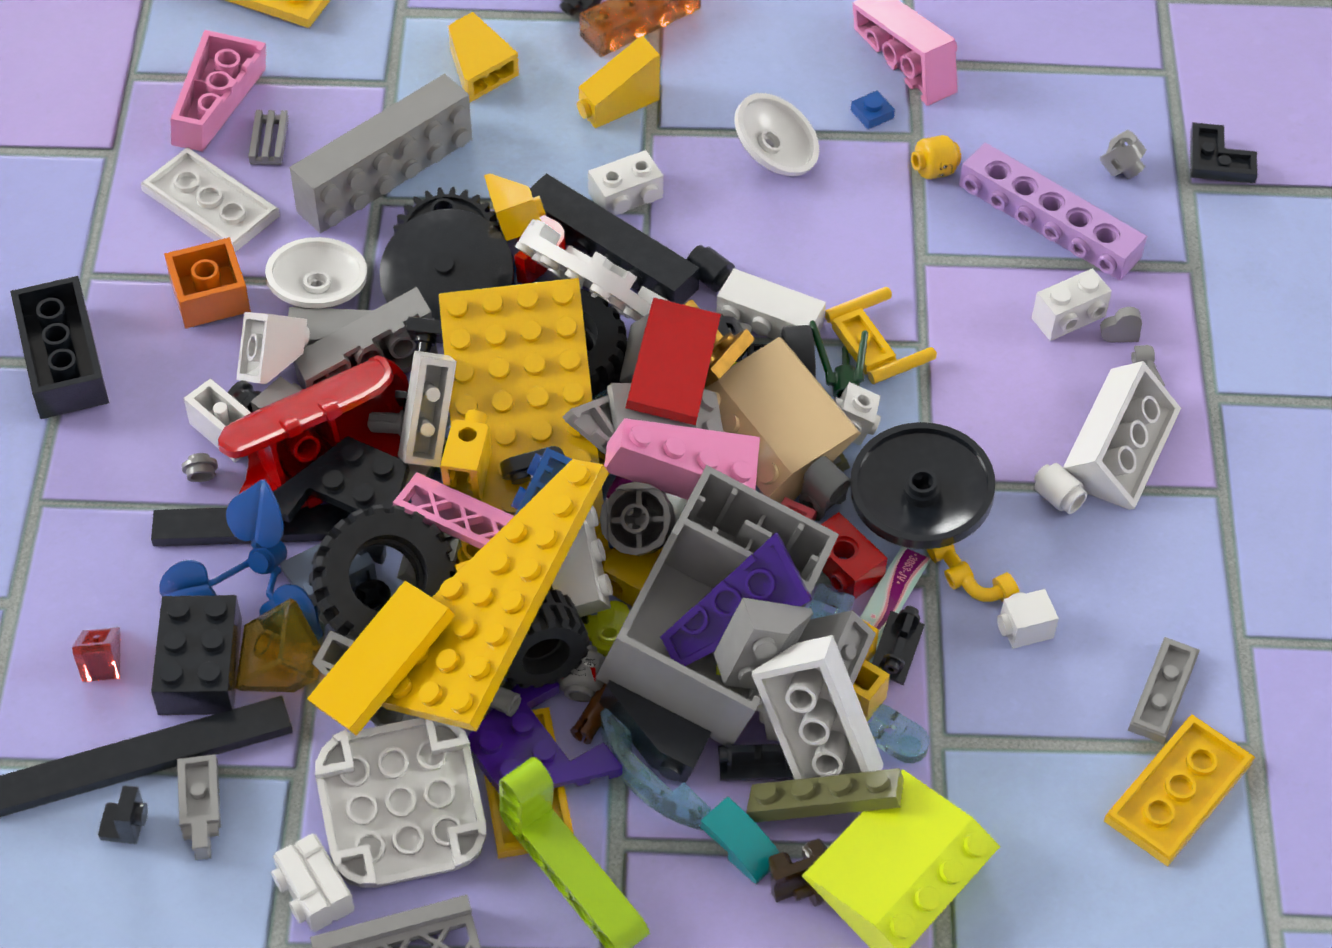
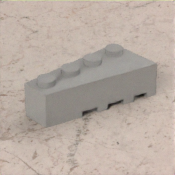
M413 288L304 348L303 354L294 361L297 380L301 388L306 389L364 363L369 358L377 355L394 361L404 373L410 372L417 344L414 342L415 340H411L406 331L408 316L432 319L431 310L418 288ZM436 343L435 346L431 347L430 353L438 354Z

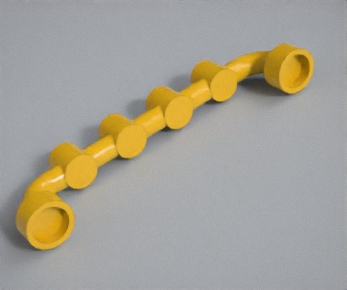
M953 544L941 548L926 549L934 563L944 560L949 568L944 571V575L953 590L962 586L972 598L981 602L997 600L1003 602L1004 599L1009 598L1011 595L1020 593L1016 581L1008 572L993 578V587L985 588L980 586L974 579L973 572L968 563L962 561L955 552Z

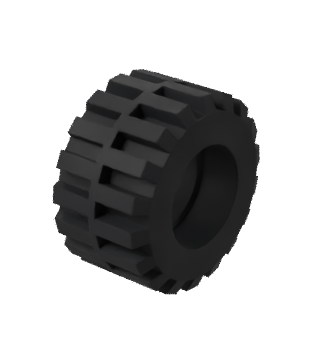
M557 589L551 592L550 590L548 591L504 679L507 678L508 683L512 685L519 684L520 688H528L530 686L540 688L544 684H554L562 677L566 678L572 674L570 671L582 664L581 659L585 658L589 651L587 647L590 645V639L574 603L567 594L563 595L562 591Z

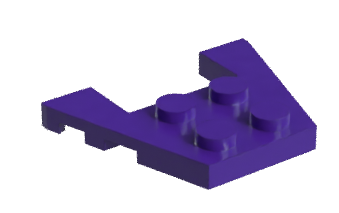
M558 682L551 685L549 683L544 684L540 688H534V686L520 688L519 684H516L511 691L521 695V702L515 714L509 717L505 713L493 709L482 720L478 730L472 731L467 736L473 760L498 794L500 779L531 757L537 758L550 774L554 785L553 792L554 788L575 784L576 787L590 784V780L600 777L617 778L623 774V766L604 742L572 760L567 758L531 710V708L559 693L560 685Z

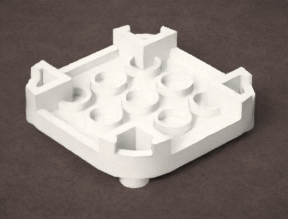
M538 219L531 220L515 245V248L532 257V260L544 266L559 278H579L580 290L583 286L590 289L589 292L592 293V297L596 298L599 296L613 305L612 307L619 314L628 319L630 317L638 321L649 314L653 297L668 301L643 286L638 294L634 293L630 288L637 277L613 264L598 252H595L591 258L570 245L566 251L556 246L562 235Z
M415 718L362 729L357 736L347 732L346 729L332 735L333 737L321 748L318 758L315 760L317 788L331 859L346 883L361 888H377L456 871L469 865L474 859L479 857L486 839V819L471 755L470 742L465 730L424 718Z

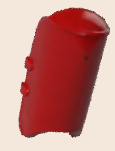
M377 355L369 358L364 363L233 421L222 430L218 438L219 451L230 458L248 456L249 463L246 480L239 493L262 479H265L271 490L275 491L347 436L400 458L398 456L401 438L399 434L373 433L368 428L367 422L369 414L372 412L399 413L403 410V407L399 406L394 397L395 390L408 392L409 381L394 361ZM311 495L301 508L307 506L311 509L322 504L323 501Z

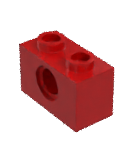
M838 512L821 524L839 534L822 572L829 578L832 586L838 592H844L853 601L881 581L886 572L888 558Z

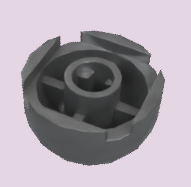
M640 482L620 485L611 494L609 499L606 498L602 505L600 514L602 534L621 553L642 556L656 552L665 545L675 526L676 518L673 505L667 496L653 485Z

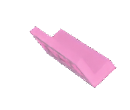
M416 472L393 501V505L405 507V513L412 514L416 511L425 516L423 519L425 524L431 526L434 523L442 532L479 549L486 545L514 517Z

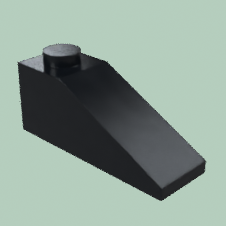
M609 680L599 703L652 768L658 770L666 779L686 784L712 732Z

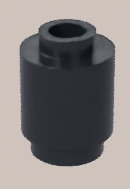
M703 245L695 247L687 257L688 261L700 267L699 280L715 292L721 290L735 268L733 263L714 249L704 247Z

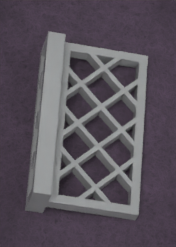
M467 895L310 937L312 948H392V946L400 944V948H407L411 941L418 939L432 945V948H450L442 943L448 932L466 927L469 942L465 948H481ZM436 934H440L437 940L430 937Z

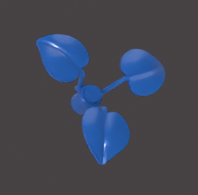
M265 479L258 481L235 496L230 501L226 510L227 524L234 536L242 541L251 540L253 549L250 551L247 560L210 580L208 579L207 569L201 562L183 560L171 566L160 580L159 591L162 596L216 595L211 586L219 584L247 567H250L255 573H270L271 576L266 590V596L269 598V601L265 602L259 610L261 621L267 631L282 641L297 644L313 642L324 635L319 623L317 608L313 606L312 600L303 588L298 585L284 584L274 592L277 577L282 572L279 565L287 558V548L281 541L284 531L281 510L273 491Z

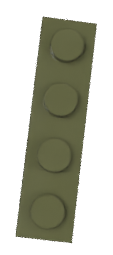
M900 768L752 784L746 813L757 823L900 808L904 778Z

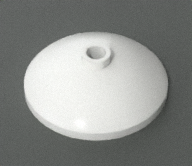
M767 93L752 94L739 104L735 112L737 135L746 152L758 164L771 172L785 176L803 175L816 164L819 157L817 135L807 118L795 106L778 96Z
M312 237L292 241L276 250L266 264L265 275L269 289L279 299L296 307L310 309L331 308L349 301L362 290L367 280V265L361 253L351 245L336 239Z

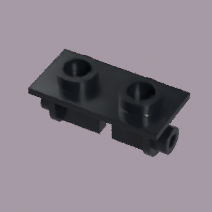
M906 606L899 613L890 611L872 660V664L890 674L889 680L901 685L905 683L925 624L920 623L919 611L913 606Z
M727 743V746H718L720 781L794 778L780 744L731 746V743Z

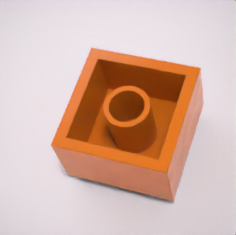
M230 237L164 253L170 282L185 329L241 315L244 312H251L246 284Z

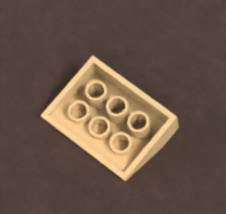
M780 337L730 367L718 381L704 388L717 394L724 432L760 437L756 485L765 496L780 504L785 497L795 500L801 494L804 474L817 459L826 456L833 462L861 434L787 343Z

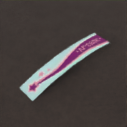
M901 547L860 616L862 620L879 629L877 647L890 611L896 613L901 611L913 588L931 561V558L906 547Z

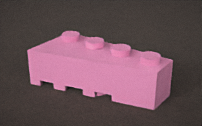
M856 0L852 2L854 29L876 52L883 51L887 64L893 70L899 68L907 76L904 82L911 89L918 88L923 93L921 100L927 106L958 92L957 44L951 35H948L899 0Z
M204 30L171 116V145L183 148L188 147L189 149L201 152L204 151L266 70V43Z
M624 418L607 442L604 467L613 475L634 482L653 485L660 491L686 500L689 499L706 465L756 490L760 437Z

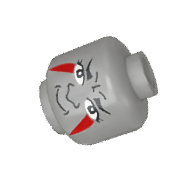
M593 645L587 647L589 650L587 656L581 659L582 664L578 668L570 671L572 674L557 680L565 697L570 700L589 702L596 691L600 690L604 685V682L595 677L605 660V656L597 652L598 649Z

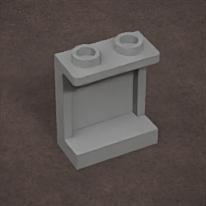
M853 610L810 619L798 642L833 635L853 685L876 633Z

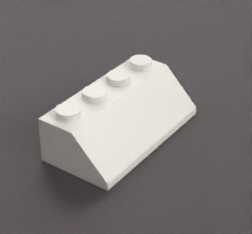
M1144 361L1110 370L1063 466L1065 470L1084 485L1083 489L1089 495L1128 510L1135 509L1181 410L1178 403Z
M833 635L798 642L753 670L752 677L795 780L882 770L884 763Z

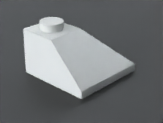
M244 312L236 380L267 384L299 358L309 341L310 331L307 326V319Z

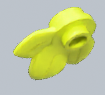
M616 600L610 601V609L597 612V615H588L589 623L584 624L592 645L605 658L630 612L626 604Z

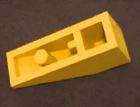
M491 173L484 175L492 204L506 241L522 236L532 219L541 221L540 217L546 215L540 196L533 198L529 186Z

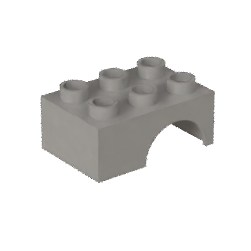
M706 465L595 678L606 684L611 680L711 731L710 739L724 746H727V743H731L732 746L761 701V698L758 697L759 691L724 685L721 675H716L717 662L714 652L687 666L681 665L671 659L660 636L776 532L779 534L811 595L839 534Z

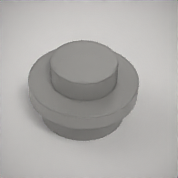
M206 453L190 455L188 460L182 463V471L187 475V480L191 482H205L215 477V470L218 468L217 460L209 457Z

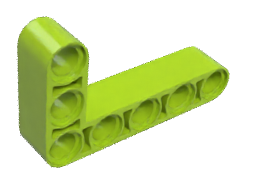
M531 757L500 779L499 812L502 820L605 948L634 947L650 934L647 924L552 809L554 786L552 778L543 764L537 758Z

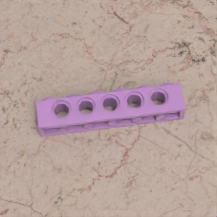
M986 142L962 164L960 187L1119 281L1142 258L1147 239L1146 235Z

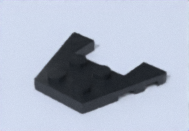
M347 436L273 491L279 504L282 518L288 523H291L311 495L350 513L359 509L365 511L371 506L382 504L384 509H390L393 506V501L405 488L410 469L408 463H404L401 459ZM373 545L363 549L358 555L368 552L374 562L382 565L387 555V546Z

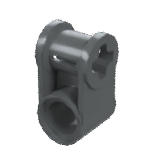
M822 456L804 474V483L801 495L799 496V503L817 510L815 521H820L829 508L835 504H842L846 500L851 479L830 459Z

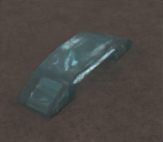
M607 708L601 711L602 741L623 766V774L620 778L628 788L645 804L663 816L679 824L702 830L700 828V820L710 812V807L685 783H682L672 792L631 752L632 732Z

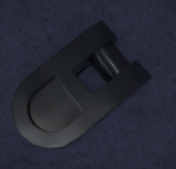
M557 446L546 447L564 455L562 449ZM546 448L503 460L500 463L503 479L511 480L514 485L531 481V475L526 473L535 453L542 456Z

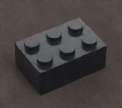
M237 595L162 596L151 694L158 715H214L234 709L242 616Z

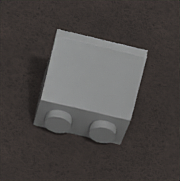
M742 598L714 652L724 685L758 690L752 677L753 670L798 642L813 615L812 609Z

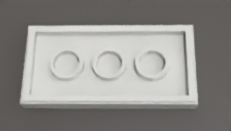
M188 147L141 183L144 193L214 241L230 237L235 252L280 217L279 208Z

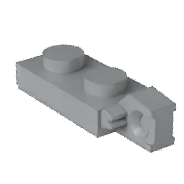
M216 754L177 759L179 825L183 833V839H192V850L195 854V860L211 858L210 837L219 836V828H221L218 760Z

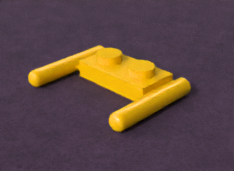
M888 287L880 288L825 310L826 321L832 324L833 331L856 363L862 331L866 330L868 332L863 372L865 375L868 374V379L872 384L933 361L937 357L936 350L928 347L899 360L896 359L894 351L863 310L889 300L892 297V291Z

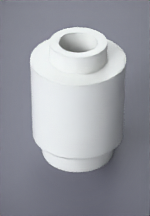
M1058 463L1044 465L1034 477L1036 481L1034 490L1060 512L1074 513L1087 498L1088 493L1083 489L1084 485Z

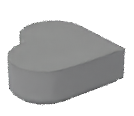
M1124 307L1119 309L1115 316L1105 318L1100 324L1102 338L1107 342H1139L1142 319L1137 308Z

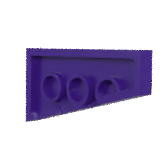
M777 532L660 636L672 660L687 666L714 652L742 598L793 606H802L813 600Z

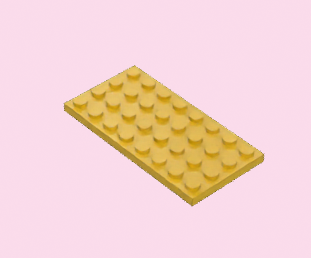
M579 278L439 293L444 355H449L457 361L449 407L450 425L456 419L465 421L466 412L469 410H479L488 416L486 424L490 428L492 450L482 502L514 516L517 509L511 507V504L519 487L527 489L530 481L514 485L511 480H504L500 469V463L503 460L546 447L557 446L562 449L565 456L571 459L600 464L598 448L565 422L562 417L570 409L593 401ZM601 487L593 503L599 525L595 527L597 539L601 540L604 550H609L608 540L602 534L600 514L604 503ZM461 540V545L463 546L466 542Z

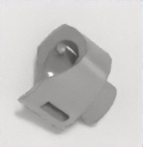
M1126 130L1110 140L1107 153L1100 156V161L1111 176L1123 173L1127 179H1131L1145 168L1140 159L1146 153V148L1133 132Z

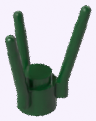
M810 321L809 325L812 329L813 339L825 372L826 385L832 386L833 396L840 398L849 382L860 387V383L864 381L863 369L868 332L864 330L861 334L856 369L850 365L849 352L843 346L842 365L837 366L834 369L835 372H833L816 322Z

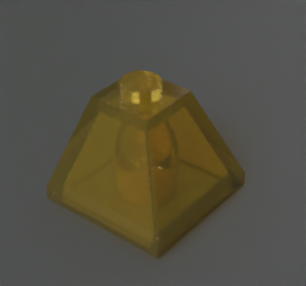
M289 598L244 625L236 689L257 692H295L318 679L320 671L312 663L321 646L295 600Z

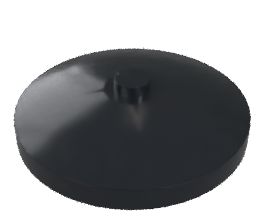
M440 209L413 218L393 235L382 255L380 284L387 303L417 287L431 310L432 319L441 320L439 293L513 285V258L505 238L488 220L464 210Z
M927 422L907 423L879 433L861 449L851 470V499L859 518L877 536L902 547L934 549L957 543L974 533L983 524L990 513L994 501L995 474L985 451L966 434L941 424Z

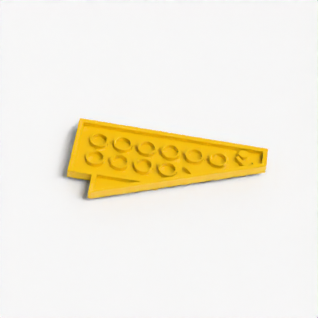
M572 459L453 577L446 579L442 583L440 590L432 598L448 607L456 616L383 703L382 706L385 709L472 731L478 730L609 474L603 464Z

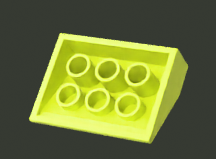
M904 769L901 770L904 783L900 808L861 812L802 875L869 948H910L1001 847L973 817Z

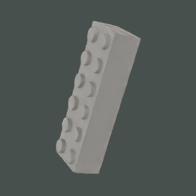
M443 74L290 166L296 211L321 234L330 227L336 226L354 212L363 209L367 204L383 194L389 193L404 181L415 177L433 163L439 162L454 150L465 146L472 140L469 94L446 74Z

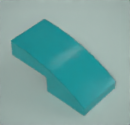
M728 796L700 820V828L728 852V861L754 884H757L770 872L769 857L780 853V851L761 828Z

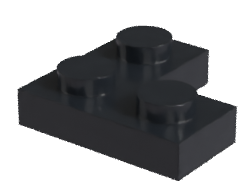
M1192 122L1190 130V178L1255 184L1258 175L1257 151L1226 149L1224 125Z

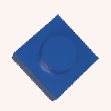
M878 90L851 101L852 113L867 130L894 119L895 109Z

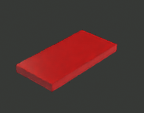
M653 297L625 408L696 425L721 314Z

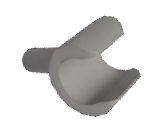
M1150 345L1134 346L1135 352L1131 353L1132 364L1144 361L1162 385L1165 386L1154 363L1155 353L1153 347Z

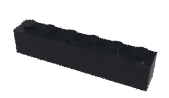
M546 173L530 187L533 198L540 196L546 213L545 216L557 221L563 227L565 244L591 258L595 252H598L613 264L635 275L637 278L631 287L632 289L640 291L643 286L668 301L684 304L699 289L700 267Z

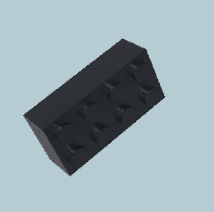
M69 277L10 291L31 390L40 420L108 404L107 390L79 277Z

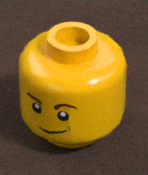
M939 135L923 138L915 146V150L911 155V163L913 168L925 179L931 180L954 174L957 166L961 163V151L958 144L949 136Z

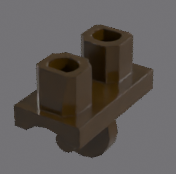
M818 838L807 842L802 847L804 859L795 863L792 862L789 854L786 852H780L769 857L771 894L775 902L794 896L796 901L809 897L814 906L824 903V899L802 877L808 868L827 849L821 839Z

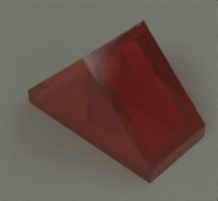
M120 627L82 630L72 646L73 656L82 682L120 679Z

